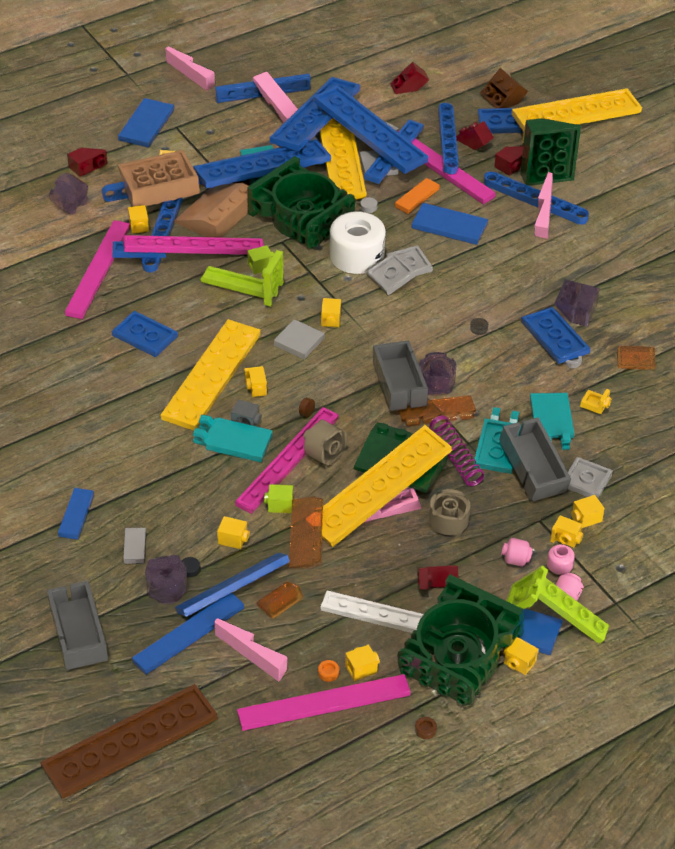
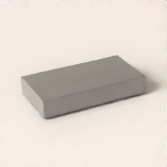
M125 528L124 564L144 563L146 528Z

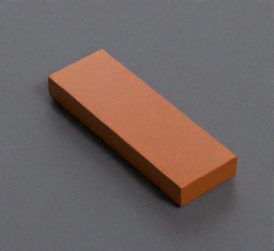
M425 178L396 201L395 207L409 214L440 189V185Z

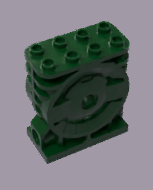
M296 156L247 187L248 214L254 217L259 214L262 217H272L273 224L280 233L289 238L297 239L300 243L306 244L310 249L330 237V228L336 218L345 213L355 212L356 201L354 195L348 194L344 189L340 190L327 176L308 171L300 166V159Z
M450 574L446 579V587L437 598V604L423 614L419 620L417 630H414L411 633V638L405 641L404 648L399 649L397 657L400 673L404 674L405 677H411L419 681L425 687L429 686L437 690L443 696L455 699L461 705H471L474 702V696L480 693L481 685H485L487 680L494 674L498 665L501 648L511 646L517 637L521 638L523 635L524 609ZM480 641H481L482 644L484 645V648H485V651H486L485 654L482 653V646H481ZM430 652L434 653L436 663L432 661Z

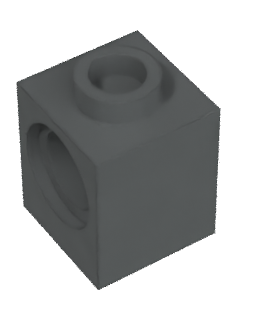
M237 400L231 411V421L252 426L259 425L262 414L259 411V405Z

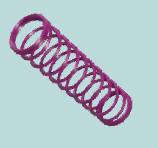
M446 416L434 418L429 425V428L441 437V435L453 429L454 433L449 434L443 440H448L456 434L457 438L451 440L448 444L452 445L457 440L461 441L460 444L452 448V451L461 445L464 446V449L459 450L455 455H450V452L448 456L466 485L475 486L479 484L484 478V472L480 470L479 465H476V460L472 459L473 455L469 454V450L465 449L466 445L462 443L459 434L455 433L456 431L452 428V424L449 423V419ZM446 419V423L440 425L437 430L433 429L438 421ZM467 450V454L461 456L458 460H454L455 456ZM468 455L471 456L470 460L465 461L462 465H457L459 461L465 459ZM471 461L475 462L474 465H471L465 471H461V468L463 466L469 464ZM475 466L478 467V469L469 472L466 476H464L467 471H470ZM477 472L482 473L478 479L467 481L469 477L474 476Z

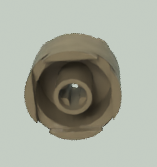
M323 419L319 420L318 423L304 433L305 454L323 464L332 465L336 463L342 456V453H340L342 447L346 448L348 438L346 432Z
M453 489L442 490V493L433 495L430 501L429 523L433 532L444 535L460 536L469 523L470 501L460 491Z

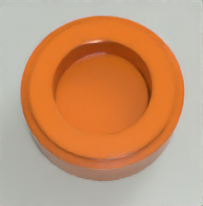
M332 660L321 662L318 666L319 678L326 682L336 680L339 677V665Z

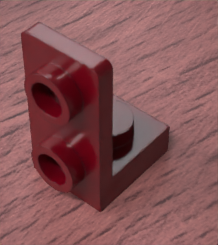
M458 566L417 567L418 588L446 587V579L450 574L459 578Z

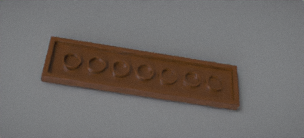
M194 684L41 761V768L61 799L217 720V713L197 685Z

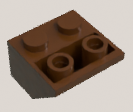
M499 68L480 94L495 108H509L519 104L528 93V90L509 73Z

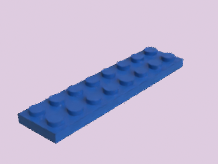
M331 77L270 136V143L294 151H300L333 118L313 102L314 96L338 85L354 97L360 91V84Z
M338 85L314 96L313 102L404 174L428 162V155Z
M312 140L300 151L280 147L193 166L199 180L206 188H214L223 184L228 185L232 182L246 181L255 177L260 178L294 156L300 159V166L305 168L310 165L331 161V155L318 140Z

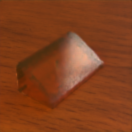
M618 346V368L655 369V347Z
M286 581L257 601L256 604L269 617L274 619L302 600L303 594L299 585Z

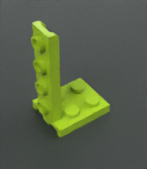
M276 250L275 254L269 258L268 266L262 271V278L264 280L208 266L201 277V282L264 298V305L271 306L272 298L278 294L279 285L283 286V251Z
M543 565L512 584L506 601L525 609L527 607L530 608L539 599L595 642L602 643L605 640L609 625L546 578L548 569Z

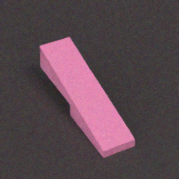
M170 47L165 48L166 62L206 91L215 85L213 71L193 63V57Z
M268 72L253 77V81L268 105L272 104L282 122L285 123L298 110Z
M548 172L538 197V209L541 210L535 223V236L548 239L553 185V173Z
M407 487L365 522L421 509L414 488Z
M218 618L216 619L215 635L278 682L287 671V656L255 643L254 634Z

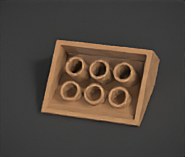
M184 150L118 164L129 201L133 207L159 204L200 194L198 175Z
M231 183L210 188L176 218L175 223L204 237L222 238L248 214L247 187L249 186L243 183Z

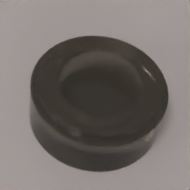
M475 318L470 323V330L476 335H483L487 333L489 323L483 318Z

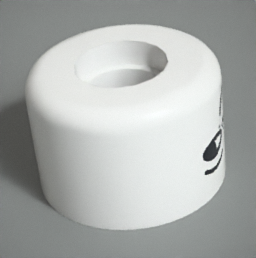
M349 212L336 218L330 228V260L333 265L347 273L363 274L384 260L386 231L382 221L366 212Z

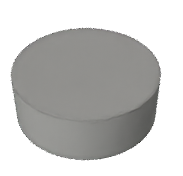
M370 197L364 198L360 202V209L366 213H373L377 210V201Z
M580 355L578 358L567 360L563 363L569 368H577L582 363V356Z

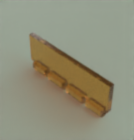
M471 395L427 400V406L414 408L407 406V409H400L398 411L401 421H405L406 426L419 425L420 419H422L423 424L431 423L438 416H446L449 421L457 420V415H459L460 419L474 418L476 408Z
M313 496L292 500L290 569L313 566L314 563L321 562L323 498Z

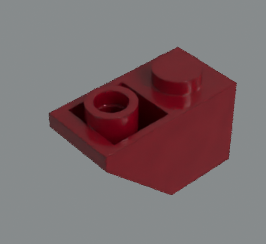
M412 62L390 84L394 93L401 94L419 91L429 81L425 70Z
M476 121L468 127L465 126L456 135L458 142L474 150L484 146L494 138L485 121L480 123Z
M508 146L495 154L494 167L509 176L517 172L521 168L523 146Z
M81 147L67 154L68 167L79 177L108 164L105 149Z

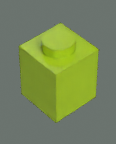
M267 245L247 250L248 265L253 274L262 273L263 269L268 266L269 258L274 255V252H271Z
M269 484V492H265L264 504H268V512L292 513L293 485Z

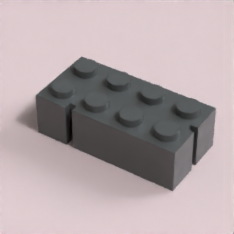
M410 341L373 345V365L390 411L407 409V406H410V408L427 406L428 387L416 356L413 353Z
M539 417L523 421L522 425L518 422L503 426L499 440L521 483L525 484L524 489L531 502L567 492L571 477Z
M84 581L70 584L72 599L70 602H68L66 586L48 589L49 607L65 669L69 670L108 661L106 642L89 582Z

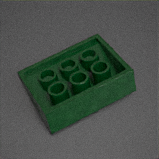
M544 118L526 120L520 171L524 184L528 186L544 184L548 172L553 173V183L574 181L581 132L580 125Z
M377 422L370 431L353 469L365 473L414 433L389 426L386 423ZM448 455L408 487L427 493L445 467Z

